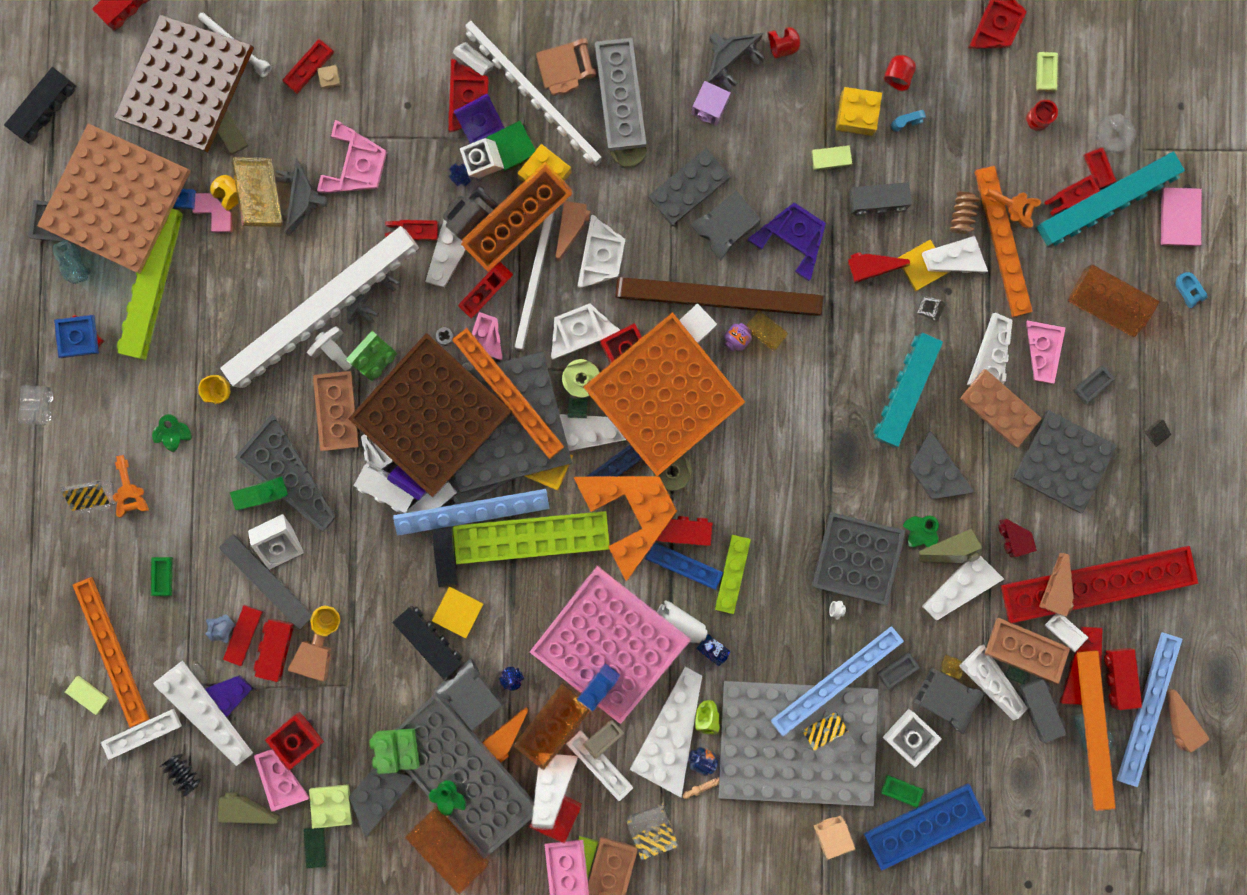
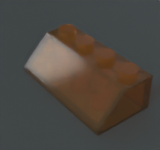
M1093 264L1084 269L1067 300L1132 337H1136L1150 320L1160 302Z
M562 682L516 740L513 747L544 771L591 710L577 700L579 695Z

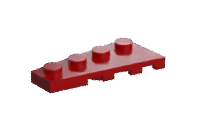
M1080 628V631L1088 639L1074 654L1073 661H1071L1069 667V675L1064 684L1063 696H1061L1059 703L1082 705L1077 652L1098 651L1101 672L1103 628Z

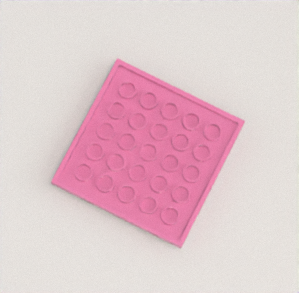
M597 566L531 649L530 653L580 693H582L605 663L620 674V677L599 703L598 707L621 724L685 648L690 638Z

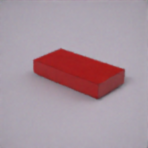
M1103 147L1084 154L1090 173L1099 189L1117 182Z

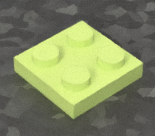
M349 784L309 789L312 829L352 824Z

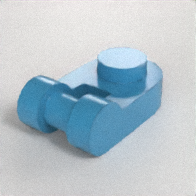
M924 110L897 117L892 121L891 129L899 131L907 124L912 123V126L923 123V119L926 118Z
M1185 272L1177 277L1176 287L1189 308L1196 306L1198 301H1204L1208 298L1207 293L1194 274ZM1193 289L1195 291L1194 296H1192V294L1190 293V291H1192Z

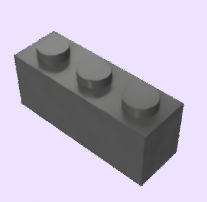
M909 182L852 187L849 191L851 214L857 213V216L868 215V212L885 214L889 210H895V213L905 212L911 206Z
M1037 678L1017 686L1024 704L1028 708V714L1039 740L1046 743L1066 735V724L1063 718L1058 715L1057 710H1059L1055 699L1051 698L1049 683L1044 681V679Z

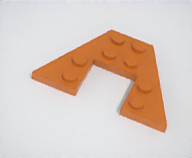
M660 476L574 477L591 512L624 495L632 507L642 529L608 546L625 581L629 580L677 512Z

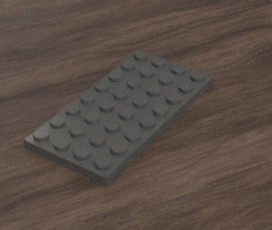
M438 692L395 729H415L420 767L418 769H407L406 771L428 796L432 789L437 788L441 782L446 780L452 781L456 785V791L465 799L466 808L464 811L454 808L452 813L446 817L483 859L533 818L535 802Z

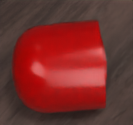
M786 27L782 38L777 35L775 30L767 32L770 48L775 59L793 55L799 50L800 37L796 29Z
M905 55L893 57L884 75L885 82L899 91H907L916 70L914 60ZM892 77L899 78L905 81L907 84L903 85L895 83L892 80Z

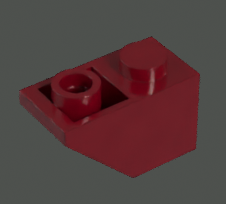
M1009 519L999 520L1000 525H998L1001 536H1004L1006 542L1004 543V549L1010 557H1018L1037 551L1032 532Z

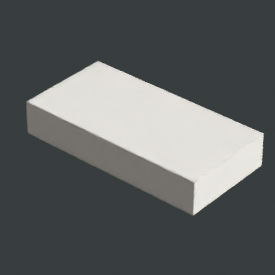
M465 42L457 46L453 51L454 55L482 76L491 71L494 66L492 62Z
M1055 614L1045 624L1046 628L1074 652L1088 639L1082 631L1064 616Z

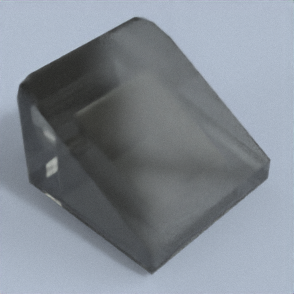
M924 296L918 314L939 321L945 303L942 300Z
M1163 419L1158 420L1144 431L1156 447L1171 436Z

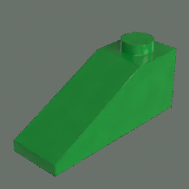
M282 476L229 492L235 510L264 504L288 495Z

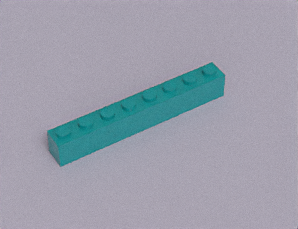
M1173 151L1042 222L1036 228L1046 246L1051 244L1057 246L1065 241L1064 237L1068 235L1073 237L1081 233L1080 228L1084 226L1090 228L1098 223L1097 219L1101 217L1106 219L1114 215L1113 210L1117 208L1123 210L1131 205L1130 201L1134 199L1139 201L1148 196L1146 192L1152 190L1154 193L1164 187L1163 183L1167 181L1172 183L1181 178L1179 174L1184 172L1185 169Z

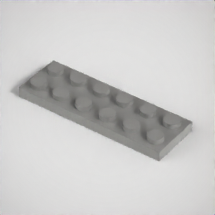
M633 38L595 42L608 151L646 147Z

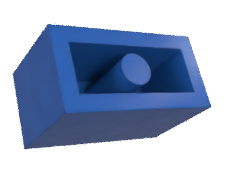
M605 663L584 688L577 700L593 712L616 684L620 674Z

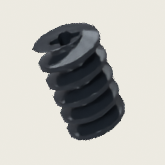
M180 753L174 755L159 767L166 766L163 772H171L168 779L175 778L172 783L173 786L180 784L177 791H185L182 795L183 798L198 787L201 778L193 779L197 773H189L192 766L184 767L187 759L180 761L183 755Z

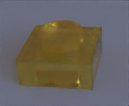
M945 655L942 659L941 672L960 679L963 669L959 665L962 661Z

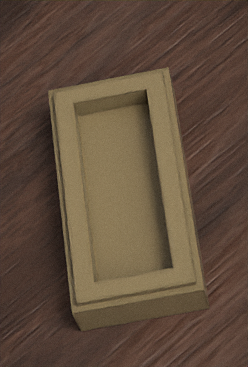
M611 719L582 745L594 759H597L623 736L624 732Z

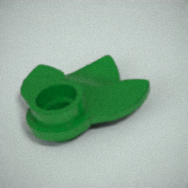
M166 414L160 418L159 426L153 430L152 438L154 443L163 441L166 449L175 452L179 447L180 440H191L192 435L186 424L179 422L174 415ZM165 422H171V427H167Z
M913 516L904 522L903 527L910 531L908 535V545L910 547L925 544L928 548L937 544L939 522L934 516H925L923 518ZM928 521L932 523V527L930 529L926 527V523Z
M446 780L441 782L437 788L432 789L429 793V801L437 803L439 812L444 816H449L454 808L463 811L466 808L464 797L456 791V785L452 781Z

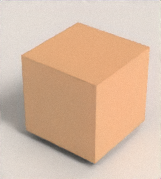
M841 815L814 825L823 853L827 859L855 849L847 825Z

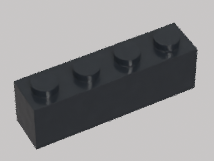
M52 66L6 121L4 126L29 144L37 138L38 132L42 127L50 122L52 115L61 109L62 103L66 98L74 93L76 85Z
M410 606L392 623L442 679L445 680L463 664L461 660L463 657L457 650L453 651L448 646L450 643L443 635L439 636L435 632L437 628L432 622L425 621L422 617L424 615L417 606L415 608Z

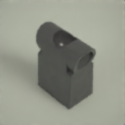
M736 190L708 215L693 221L690 225L701 237L709 240L711 250L721 261L733 245L760 224L761 219Z
M472 658L459 667L455 678L445 679L434 689L443 699L449 702L471 731L504 704L502 699L480 675Z
M931 667L913 701L946 719L957 731L964 734L971 721L972 712L980 705L986 693L965 686Z

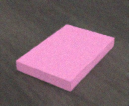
M1161 189V245H1201L1202 189Z
M583 840L566 841L565 844L562 842L546 843L545 853L550 895H589Z

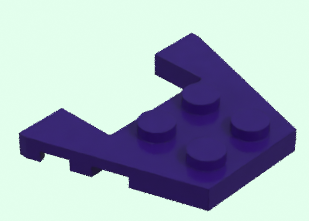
M794 202L773 220L760 228V230L751 235L747 241L762 250L772 234L805 255L795 273L810 281L826 223Z

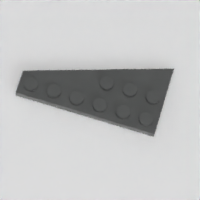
M271 414L235 458L263 482L282 476L288 495L282 498L319 530L324 532L336 516L274 414Z

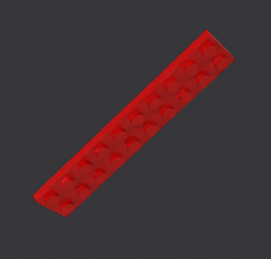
M1190 546L1071 570L1073 589L1072 610L1199 584ZM1051 575L1000 585L1008 622L1015 623L1056 614L1039 607Z

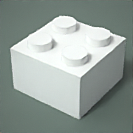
M909 709L883 736L914 767L941 740L927 724Z

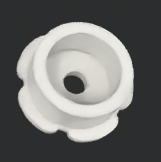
M833 601L829 609L830 616L835 617L837 620L841 616L843 617L846 612L845 605H843L842 601Z

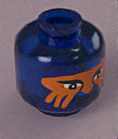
M699 747L695 751L692 750L688 756L690 769L696 773L707 776L715 772L718 765L715 753Z

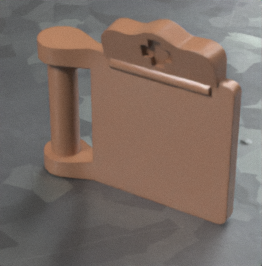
M586 38L536 54L544 86L546 89H550L552 95H567L572 90L579 88L578 80L596 76V71L592 68L587 50L588 41ZM576 48L580 49L585 71L582 73L579 71L574 52Z

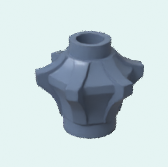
M226 614L216 619H207L208 628L205 634L212 642L216 640L227 643L229 634L235 624Z

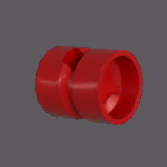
M1044 99L1039 101L1027 114L1026 121L1028 126L1035 131L1046 129L1058 116L1057 105L1051 100Z

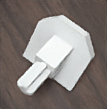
M336 326L326 333L321 332L315 338L316 342L307 351L313 358H317L322 352H325L344 371L352 367L346 360L347 356L335 343L344 334Z

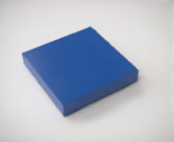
M94 315L54 320L58 358L99 354Z

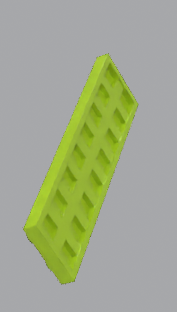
M606 511L453 526L456 564L608 550V546H610Z

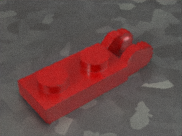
M1089 175L1059 191L1057 195L1046 200L1044 203L1045 205H1050L1058 199L1061 201L1062 206L1056 207L1050 212L1053 216L1096 194L1100 189L1092 175Z
M437 220L385 221L386 227L401 226L406 229L413 240L438 241L439 222ZM392 232L385 233V238Z

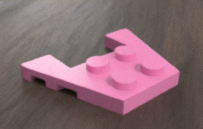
M335 120L331 137L350 143L341 179L321 175L317 192L332 193L378 189L387 151L359 135L351 128L346 127L338 120Z

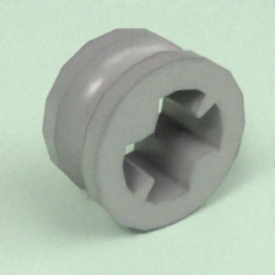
M442 327L436 332V339L440 344L449 345L452 343L454 335L449 328ZM446 331L449 332L448 336H450V338L448 340L444 339V341H441L440 339L442 337L440 336V334H445Z

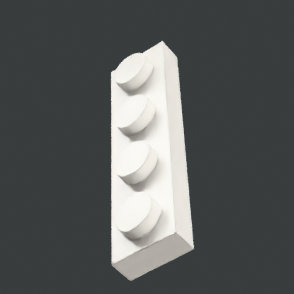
M172 709L104 740L101 744L108 760L182 725L175 709Z
M580 730L566 744L620 801L633 789V786L603 753L597 759L591 756L582 745L589 738Z

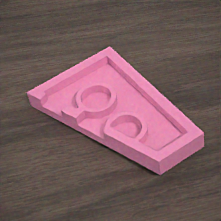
M1026 321L1034 381L1054 384L1065 327Z
M272 749L254 755L271 811L310 799L292 772L288 770Z

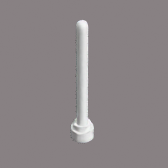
M205 13L199 14V19L215 33L234 39ZM251 54L249 62L254 65L255 72L261 77H265L270 72L272 66L265 60H258Z

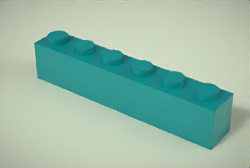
M923 332L918 336H914L911 342L912 351L910 354L907 353L903 364L906 365L903 371L900 370L896 377L897 386L892 388L888 396L891 400L888 406L885 405L881 412V416H883L882 421L876 424L873 431L876 434L875 440L894 448L899 446L943 341Z

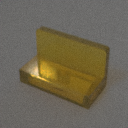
M758 311L746 325L751 330V334L773 351L778 348L788 335L784 329L761 311Z

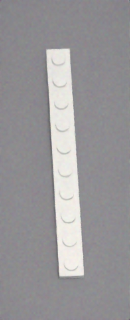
M469 21L465 25L467 37L472 42L476 41L480 45L479 49L484 55L487 56L489 54L493 58V64L498 69L502 68L506 72L505 76L510 82L513 83L515 81L519 86L518 90L524 96L528 95L532 99L531 103L537 110L541 109L545 113L544 117L550 123L554 122L558 126V132L563 137L567 136L571 140L570 144L577 151L580 149L584 153L583 157L589 164L593 163L597 166L601 162V156L477 26L472 21Z

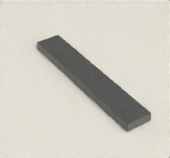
M234 534L219 547L299 630L310 621L312 613Z

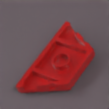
M990 0L968 48H1010L1027 11L1016 0Z
M451 59L449 133L462 128L454 111L488 94L489 78L487 76H482L475 72L474 69L458 63L455 59Z

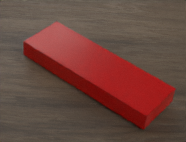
M318 39L282 79V82L298 94L318 72V68H321L335 52L321 39Z
M243 605L223 660L238 666L243 665L263 611Z

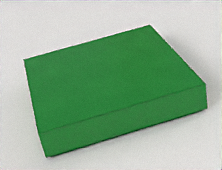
M521 121L487 137V139L496 143L504 166V172L527 161L536 151Z

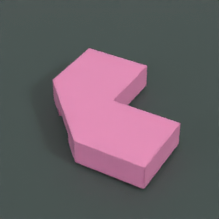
M196 193L195 208L192 212L194 214H211L212 232H232V213L229 210L226 211L222 207L221 202L214 198L211 193Z

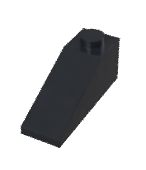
M453 528L432 529L438 587L458 586Z

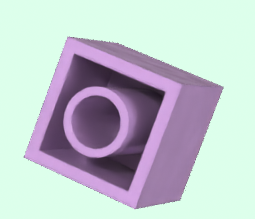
M704 81L692 107L691 115L717 126L729 101L731 92Z

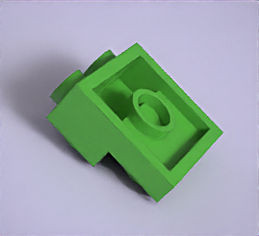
M371 331L346 360L369 380L373 381L375 378L380 377L382 370L394 361L398 353Z
M415 729L377 731L370 739V748L375 752L372 763L374 769L377 768L378 774L396 773L398 770L418 769L420 767Z

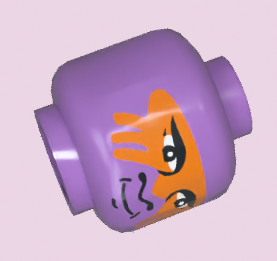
M742 323L733 324L724 334L725 346L732 352L734 350L743 351L752 340L751 330Z

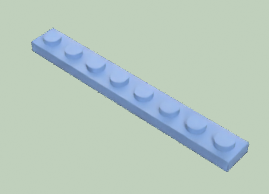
M542 489L393 515L398 536L550 508L547 491Z
M891 626L770 720L783 737L904 641Z
M1161 632L1142 694V708H1138L1117 780L1135 787L1139 785L1182 638Z

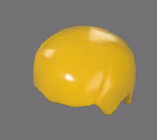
M219 375L205 377L198 386L199 395L206 403L220 404L225 402L231 393L230 383Z
M330 606L317 608L310 618L312 630L317 635L324 637L335 632L341 621L338 611Z

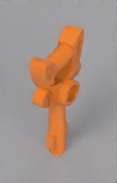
M987 188L984 191V195L988 197V200L992 202L998 201L1007 206L1008 212L1011 214V221H1018L1027 229L1033 226V221L1030 218L1034 207L1039 206L1041 200L1036 198L1027 199V194L1024 192L1010 199L999 194V190L994 188ZM1025 205H1027L1026 210H1025L1024 215H1023V207H1024Z
M124 455L116 456L117 462H115L116 470L120 472L123 485L117 490L118 493L113 495V499L118 501L116 515L122 518L128 511L136 509L149 511L148 505L142 497L144 489L130 484L127 467H129L128 460H125ZM129 498L136 499V502L125 504V501Z

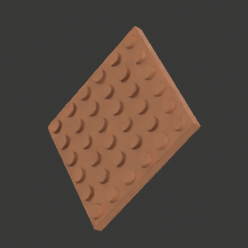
M88 123L37 226L140 274L191 171Z

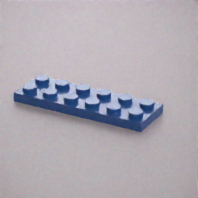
M967 783L863 834L882 871L986 821V818L970 785Z

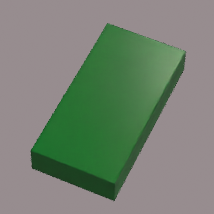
M151 557V596H172L173 557Z
M887 774L880 793L918 808L924 789Z

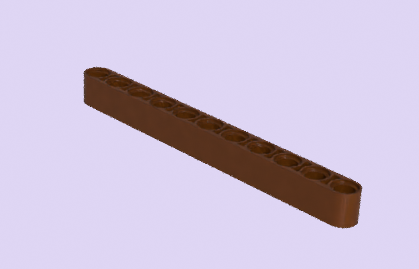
M625 277L617 278L615 297L619 299L696 305L698 303L699 306L809 316L822 315L824 297L818 294Z

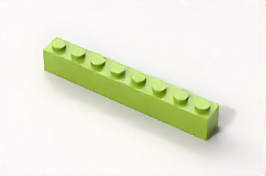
M171 210L141 273L136 272V282L131 288V302H128L126 308L127 318L122 324V337L117 343L118 353L141 360L147 359L183 214L178 210Z

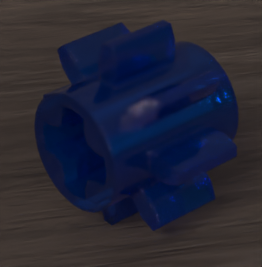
M455 163L449 168L451 174L448 177L457 187L461 184L465 187L471 182L466 166L463 163L460 166Z
M514 667L505 668L502 671V677H499L501 686H503L504 690L508 688L509 691L519 689L521 681L524 680L519 668L515 669Z

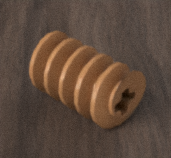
M959 191L956 193L958 197L955 199L957 205L953 208L956 211L952 214L954 220L951 221V225L953 227L949 230L954 233L966 234L975 230L970 227V224L976 223L971 217L977 216V213L973 212V210L979 209V206L975 205L974 202H979L980 198L975 197L970 192Z

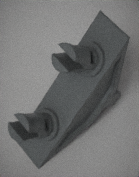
M714 32L709 38V41L714 46L712 50L715 52L708 83L712 84L715 80L719 79L728 91H731V84L735 87L738 82L734 80L727 70L743 55L747 54L756 66H759V60L763 62L766 57L755 47V44L762 39L763 33L730 37L729 39L724 37L722 39Z
M297 158L293 172L276 170V173L283 177H275V182L292 184L289 207L287 210L271 207L270 210L277 214H269V219L286 221L285 233L288 236L312 212V209H316V206L327 207L328 202L326 197L318 196V192L313 190Z
M386 274L382 281L371 285V289L368 292L357 296L355 302L347 306V323L351 325L358 314L370 321V323H374V320L368 314L378 317L379 313L366 306V301L379 283L394 292L396 289L389 282L399 286L400 281Z

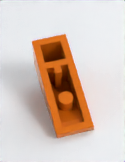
M527 707L482 741L500 763L509 756L507 753L510 751L529 710Z

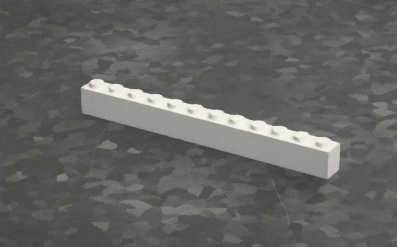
M400 226L220 369L232 386L238 388L248 386L255 376L262 375L269 365L280 361L283 354L293 351L297 343L308 339L311 336L310 333L315 329L322 328L329 318L336 317L343 307L353 304L357 296L368 292L371 289V285L382 281L389 271L396 270L403 260L414 256L416 250L419 249L418 245L407 230Z

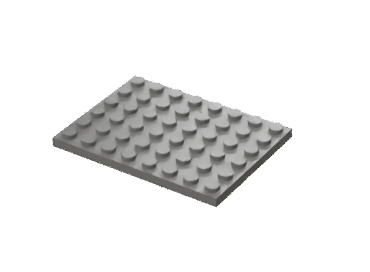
M724 681L718 798L874 806L878 689L845 687L782 737L770 720L815 685ZM837 712L848 732L813 750L802 730Z

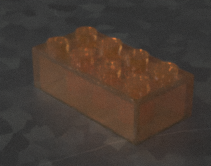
M437 806L426 814L404 837L458 894L482 873L489 864V861L486 858L483 859L453 823L439 812Z

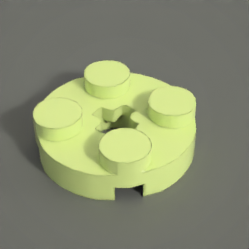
M578 359L572 361L565 368L562 375L564 388L574 397H589L590 395L583 386L598 375L599 370L587 360ZM582 373L583 376L587 377V379L584 380V384H581L579 381H576V378L579 377L578 374Z

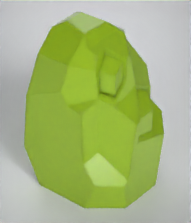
M705 700L700 703L696 711V730L702 734L713 735L719 732V713L717 712L716 704L711 700Z

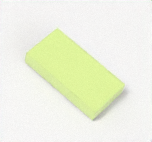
M1039 52L1037 54L1036 91L1056 92L1058 53Z
M850 145L811 151L814 170L852 165Z
M76 676L65 691L66 694L95 715L99 714L110 699L80 676Z

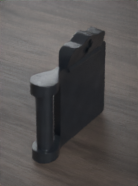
M481 185L474 190L468 199L459 196L455 201L449 203L447 210L443 214V219L447 222L446 227L461 241L489 215L488 212L474 201L476 198L479 197L493 210L499 206L484 192V188Z

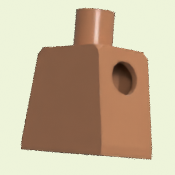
M315 633L312 642L303 641L288 671L320 681L327 680L331 648L323 646L326 637Z

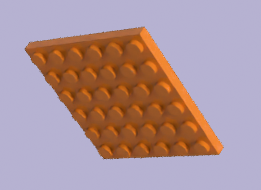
M673 312L583 386L656 476L661 474L745 403L744 399Z

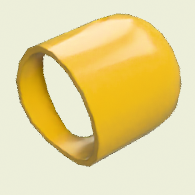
M229 175L217 177L210 186L212 196L223 199L221 205L226 211L235 207L245 195V190Z

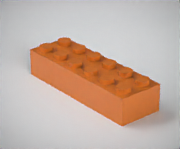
M547 162L543 163L462 239L461 245L489 272L572 195V189Z

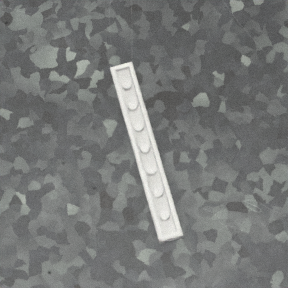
M555 211L543 222L515 343V348L519 351L524 349Z

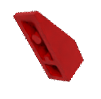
M861 252L851 255V259H848L854 283L910 266L909 259L867 253L862 255Z
M499 262L457 306L472 319L514 274Z

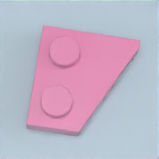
M479 312L472 334L492 358L501 361L503 357L498 320L495 317Z

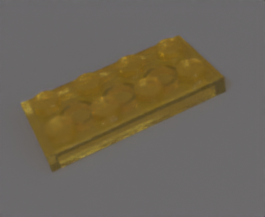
M233 157L232 167L242 226L281 227L283 222L271 158Z

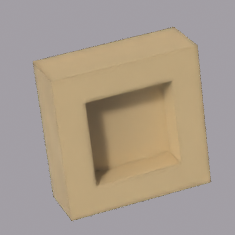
M336 65L318 68L322 89L341 86Z

